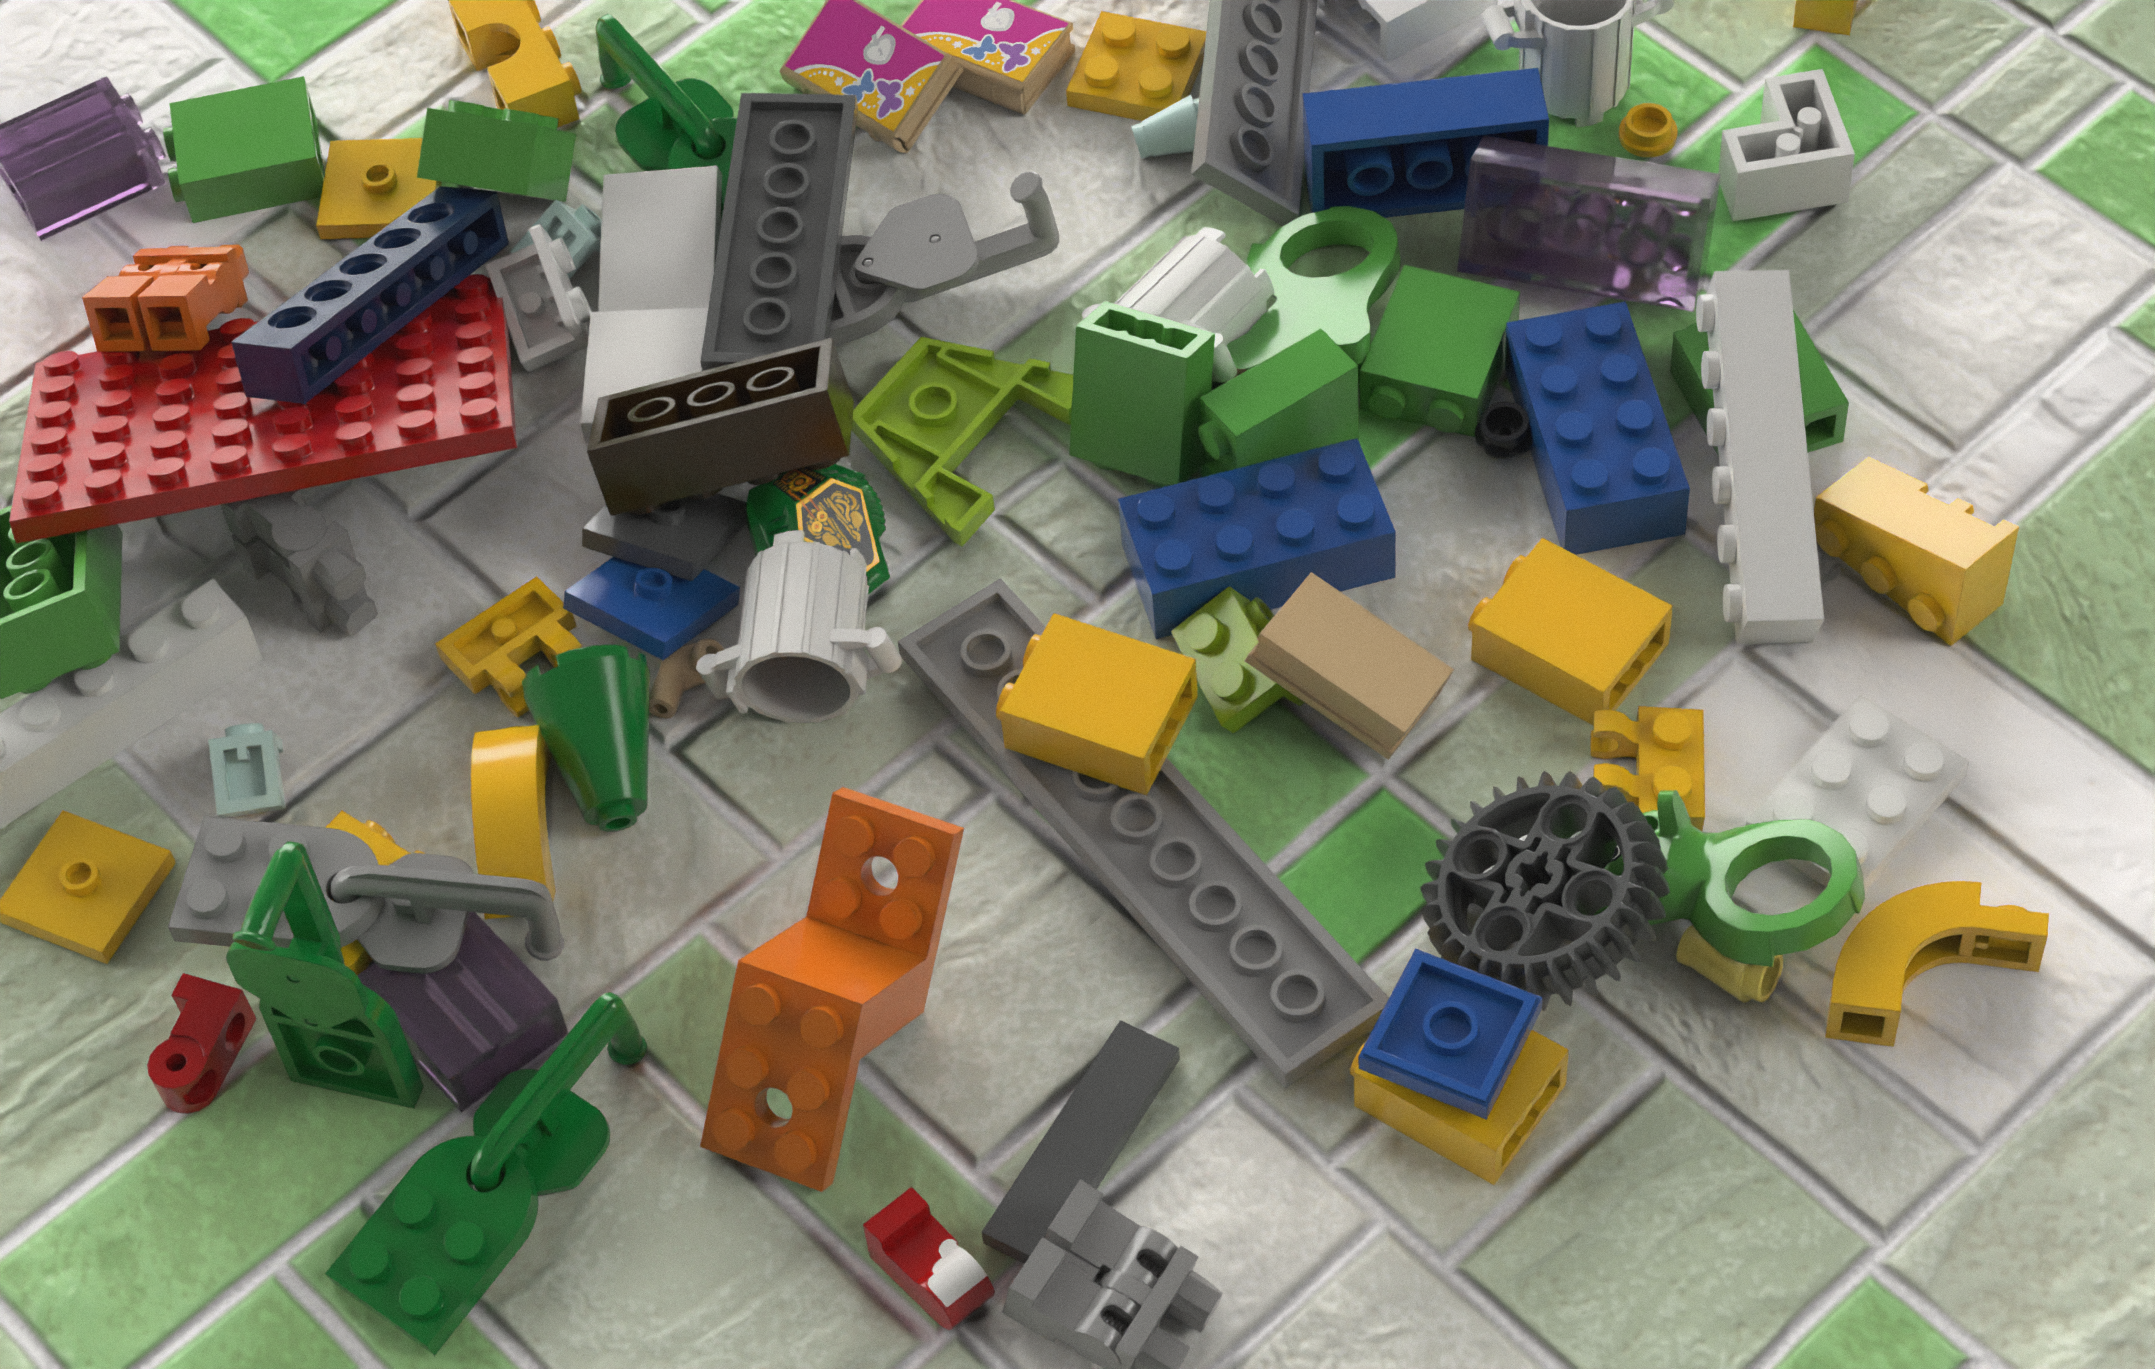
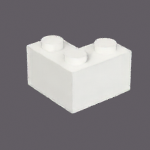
M1823 69L1765 78L1760 124L1722 130L1718 181L1732 221L1847 203L1849 201L1855 153Z

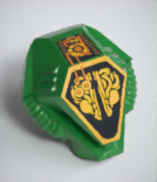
M837 464L819 470L803 467L783 472L771 482L754 485L748 492L746 520L755 556L761 550L764 551L773 546L775 534L803 530L805 533L804 542H820V544L846 551L849 555L852 548H857L867 564L866 576L867 585L869 586L868 594H870L890 578L880 541V537L886 531L885 513L877 493L873 491V487L865 479L866 474Z

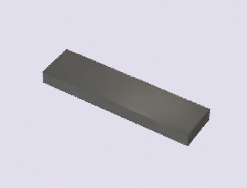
M1119 1021L982 1230L983 1244L1024 1264L1026 1263L1041 1238H1045L1048 1227L1079 1180H1083L1095 1189L1099 1187L1180 1060L1179 1047L1126 1022Z

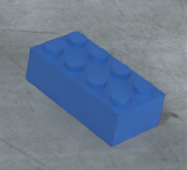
M1538 68L1302 93L1304 175L1311 213L1327 210L1335 206H1351L1375 211L1384 218L1543 201L1546 198L1549 116Z
M1626 301L1507 322L1505 373L1515 403L1523 407L1529 417L1532 440L1530 452L1560 547L1577 555L1685 535L1690 487Z
M1358 438L1118 499L1122 547L1155 639L1171 636V631L1229 586L1250 601L1255 597L1260 598L1272 610L1282 607L1311 572L1338 591H1345L1396 578V531Z

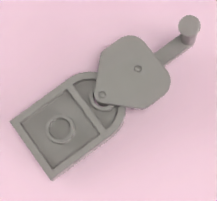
M1033 171L1024 172L1016 177L1011 184L1010 195L1014 201L1022 203L1028 223L975 242L960 203L955 198L945 194L928 195L893 208L888 212L872 237L863 235L842 236L829 338H833L835 347L878 331L896 316L904 302L918 301L1052 253L1059 244V231L1048 195L1042 186L1043 183L1040 175Z
M208 816L203 818L168 925L174 941L230 947L235 942L232 938L233 933L240 931L247 910L273 854L287 841L301 843L306 848L339 932L341 948L357 939L374 963L382 969L412 973H432L446 967L455 959L459 952L470 912L526 917L530 930L525 937V947L527 952L538 960L549 961L555 959L564 948V939L560 933L559 920L550 892L544 884L522 878L474 874L471 867L465 861L452 856L411 853L388 866L379 865L371 848L360 838L346 831L324 827ZM282 912L272 941H274L276 946L288 948L292 941L293 933L284 912Z

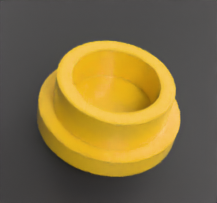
M1642 103L1634 106L1629 110L1619 126V141L1628 152L1636 156H1661L1669 152L1677 141L1678 128L1676 122L1673 120L1671 113L1659 104Z

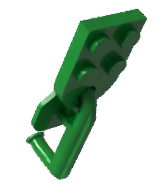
M608 13L601 16L597 20L595 27L599 63L602 72L600 83L607 89H618L626 86L632 79L649 97L624 112L618 119L615 132L619 146L644 171L718 166L722 174V222L737 123L732 107L711 84L704 80L686 78L674 82L616 18Z
M287 841L273 854L250 903L240 931L233 933L232 938L235 942L231 944L226 954V961L233 977L239 986L260 999V1012L290 1081L415 1109L424 1085L398 1017L392 1007L381 996L363 985L356 973L344 965L340 935L306 848L301 843ZM282 912H284L293 933V938L288 948L276 946L274 941H272Z
M612 992L601 995L539 1070H517L508 1074L498 1083L474 1114V1136H463L447 1140L422 1155L326 1271L325 1274L332 1283L435 1356L528 1239L538 1213V1196L574 1189L584 1180L606 1152L611 1136L606 1118L599 1109L572 1092L571 1088L607 1044L609 1057L614 1062L622 1065L635 1064L646 1055V1040L640 1035L638 1026L624 1001Z

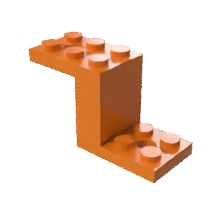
M845 787L832 793L807 916L738 960L700 1147L823 1192L833 1184L860 1059L924 1012L964 832L963 827ZM874 857H884L895 866L898 873L896 888H886L876 881L872 873ZM768 1088L779 1089L788 1096L792 1104V1116L790 1119L778 1117L769 1108L767 1103Z

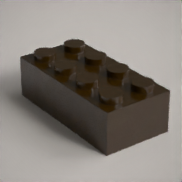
M833 338L599 397L589 437L587 454L610 516L625 512L633 515H642L658 509L665 502L685 497L692 500L706 499L717 494L724 487L748 482L751 485L765 484L775 480L783 472L803 467L819 470L836 464L842 457L849 456L854 401Z

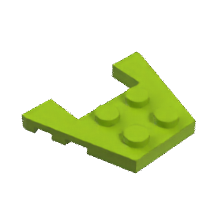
M920 337L853 409L851 431L952 541L963 547L995 511L994 498L989 492L952 472L1017 400H1022L1071 425L1073 374L1051 370L1050 362L1029 358L1024 364L995 359L994 351Z

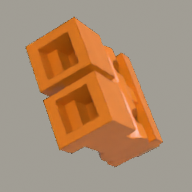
M239 244L221 245L220 247L189 248L188 246H169L168 248L140 249L133 255L135 264L125 265L120 271L119 276H107L82 297L97 352L145 351L150 345L152 351L201 350L210 340L206 326L218 314H230L236 308H241L248 301L243 280L248 276L249 270L243 248Z

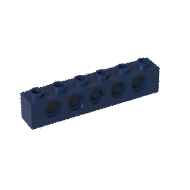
M438 187L233 340L231 343L246 397L301 404L307 403L508 246L509 241L497 191Z

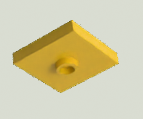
M422 138L330 141L316 223L320 239L371 238L442 185L440 181L417 178Z
M62 810L1 897L0 923L108 964L176 864L170 850Z

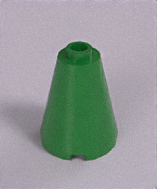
M592 645L568 650L555 655L558 667L542 675L539 664L529 670L522 681L524 700L536 724L540 725V732L585 822L599 826V829L605 832L621 831L633 826L637 822V817L645 812L648 806L650 670L647 665L646 656L639 652L637 659L630 658L627 647L621 645Z

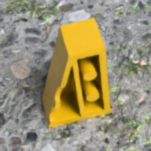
M1868 456L1816 496L1814 507L1816 541L1828 555L1839 557L1858 572L1872 590L1879 594L1887 595L1906 610L1919 627L1926 631L1934 632L1952 646L2003 605L2019 526L2004 519L1996 526L1972 516L1974 513L1972 504L1957 498L1948 505L1926 494L1929 492L1927 483Z

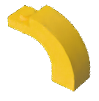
M540 725L513 726L475 732L471 754V803L478 874L533 880L544 884L550 892L552 901H554L556 888L549 848L545 805L546 775L552 754L540 732ZM484 913L485 920L513 917L509 915Z
M1948 881L1933 883L1893 896L1869 912L1856 925L1840 951L1833 978L1825 1038L1894 1047L1904 990L1913 979L1936 966L1950 963H1970L2039 972L2048 937L2049 913L2028 911L2016 905H2002L1998 907L1980 905L1982 882Z

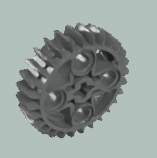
M1544 771L1536 787L1529 788L1524 778L1519 776L1517 778L1516 791L1505 795L1498 787L1493 786L1494 801L1483 808L1478 803L1470 801V807L1474 816L1469 821L1464 823L1451 819V826L1457 833L1453 840H1436V847L1443 859L1425 863L1427 873L1433 880L1424 883L1420 887L1422 896L1427 902V905L1422 908L1421 913L1424 921L1430 928L1427 932L1429 939L1442 959L1542 997L1543 1011L1546 1010L1550 997L1553 994H1559L1564 1003L1569 1006L1572 1005L1573 990L1582 986L1591 995L1597 996L1598 990L1595 980L1607 974L1615 981H1620L1621 975L1616 965L1623 958L1640 962V955L1634 947L1637 940L1656 941L1655 932L1648 920H1658L1666 917L1664 906L1659 898L1670 893L1668 882L1663 875L1669 868L1666 858L1660 850V840L1634 802H1627L1623 793L1616 787L1605 790L1603 784L1595 777L1589 778L1582 786L1578 777L1569 771L1565 774L1560 785L1557 786L1552 776ZM1579 831H1582L1580 834L1576 835L1575 837L1570 838V837H1571L1572 835H1574L1575 833H1577V832H1579ZM1527 835L1525 841L1519 839ZM1617 845L1624 862V871L1620 876L1604 869L1611 861ZM1491 866H1494L1489 871L1483 873L1486 869L1490 868ZM1474 903L1483 908L1484 911L1476 920L1471 933L1467 924V909L1469 904ZM1608 906L1605 911L1594 915L1599 909ZM1564 939L1572 941V943L1559 949ZM1519 941L1516 946L1506 950L1509 945Z

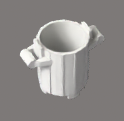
M1506 0L1500 5H1493L1485 9L1482 18L1497 50H1507L1511 47L1519 49V70L1538 68L1548 114L1562 119L1575 118L1576 127H1584L1602 122L1604 112L1612 107L1615 108L1624 97L1627 89H1629L1634 27L1652 19L1656 15L1667 13L1673 7L1674 1L1647 0L1646 3H1643V0ZM1514 16L1520 30L1519 32H1514L1508 17Z
M1203 227L1196 235L1184 236L1114 304L1215 333L1212 382H1227L1237 374L1236 366L1227 345L1251 330L1267 311L1266 300L1274 293V288L1265 269H1260L1254 275L1250 270L1251 268L1232 252L1229 247L1220 243L1226 237L1223 231ZM1101 304L1087 307L1082 312L1083 319Z
M795 530L775 534L773 546L758 552L750 567H747L738 645L719 651L716 654L704 655L696 665V670L716 698H730L740 714L747 713L748 707H751L760 715L763 714L787 723H821L824 720L847 713L855 699H858V695L865 694L867 679L882 673L894 672L900 667L902 657L886 631L881 627L865 630L869 589L866 576L867 564L857 548H852L849 555L846 551L820 544V542H804V531ZM863 647H866L867 651L871 655V658L867 656Z

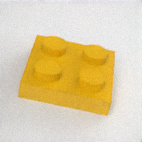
M1101 11L1066 89L1067 106L1143 121L1190 95L1203 64L1206 31Z

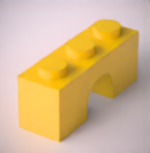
M448 0L457 37L476 71L487 68L497 109H512L558 118L557 128L579 120L574 97L582 94L578 76L570 62L561 64L559 61L561 51L556 37L549 26L540 28L538 23H541V17L534 0Z

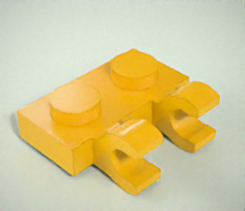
M537 576L435 643L440 659L474 694H477L491 684L504 705L517 718L529 711L524 700L522 685L526 673L519 665L542 650L553 668L558 667L555 655L568 650L582 648V645L569 632L577 627L573 613L563 608L564 602Z
M1638 706L1636 721H1632L1625 714L1615 710L1594 711V730H1591L1590 756L1600 759L1636 758V775L1631 774L1622 766L1602 763L1594 765L1593 777L1603 784L1605 790L1616 787L1623 793L1627 802H1634L1642 813L1658 810V794L1661 790H1677L1685 804L1692 825L1702 831L1705 821L1704 710Z

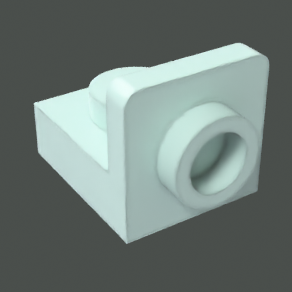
M555 200L533 225L541 224L552 240L560 237L563 239L575 265V270L567 273L569 279L594 251L600 253L602 219L583 204L575 210ZM529 230L510 251L511 253L534 244Z
M248 723L226 728V737L208 739L216 810L219 817L227 818L285 809L279 753L283 752L282 739L272 730L264 731L263 724Z

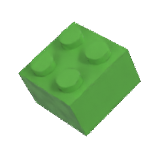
M449 100L448 111L427 108L417 178L566 202L576 134L557 130L558 118Z

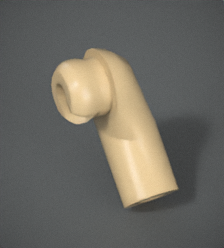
M710 638L701 639L696 643L679 648L663 660L650 691L649 712L665 719L675 716L684 691L705 683L696 670L697 662L704 655L716 654L724 650L722 645Z

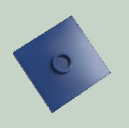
M612 557L564 591L563 608L661 660H665L739 605L740 587L706 569H703L693 581H688L670 575L665 570L659 568H647Z
M1415 948L1358 1056L1359 1069L1487 1120L1542 1010V997Z

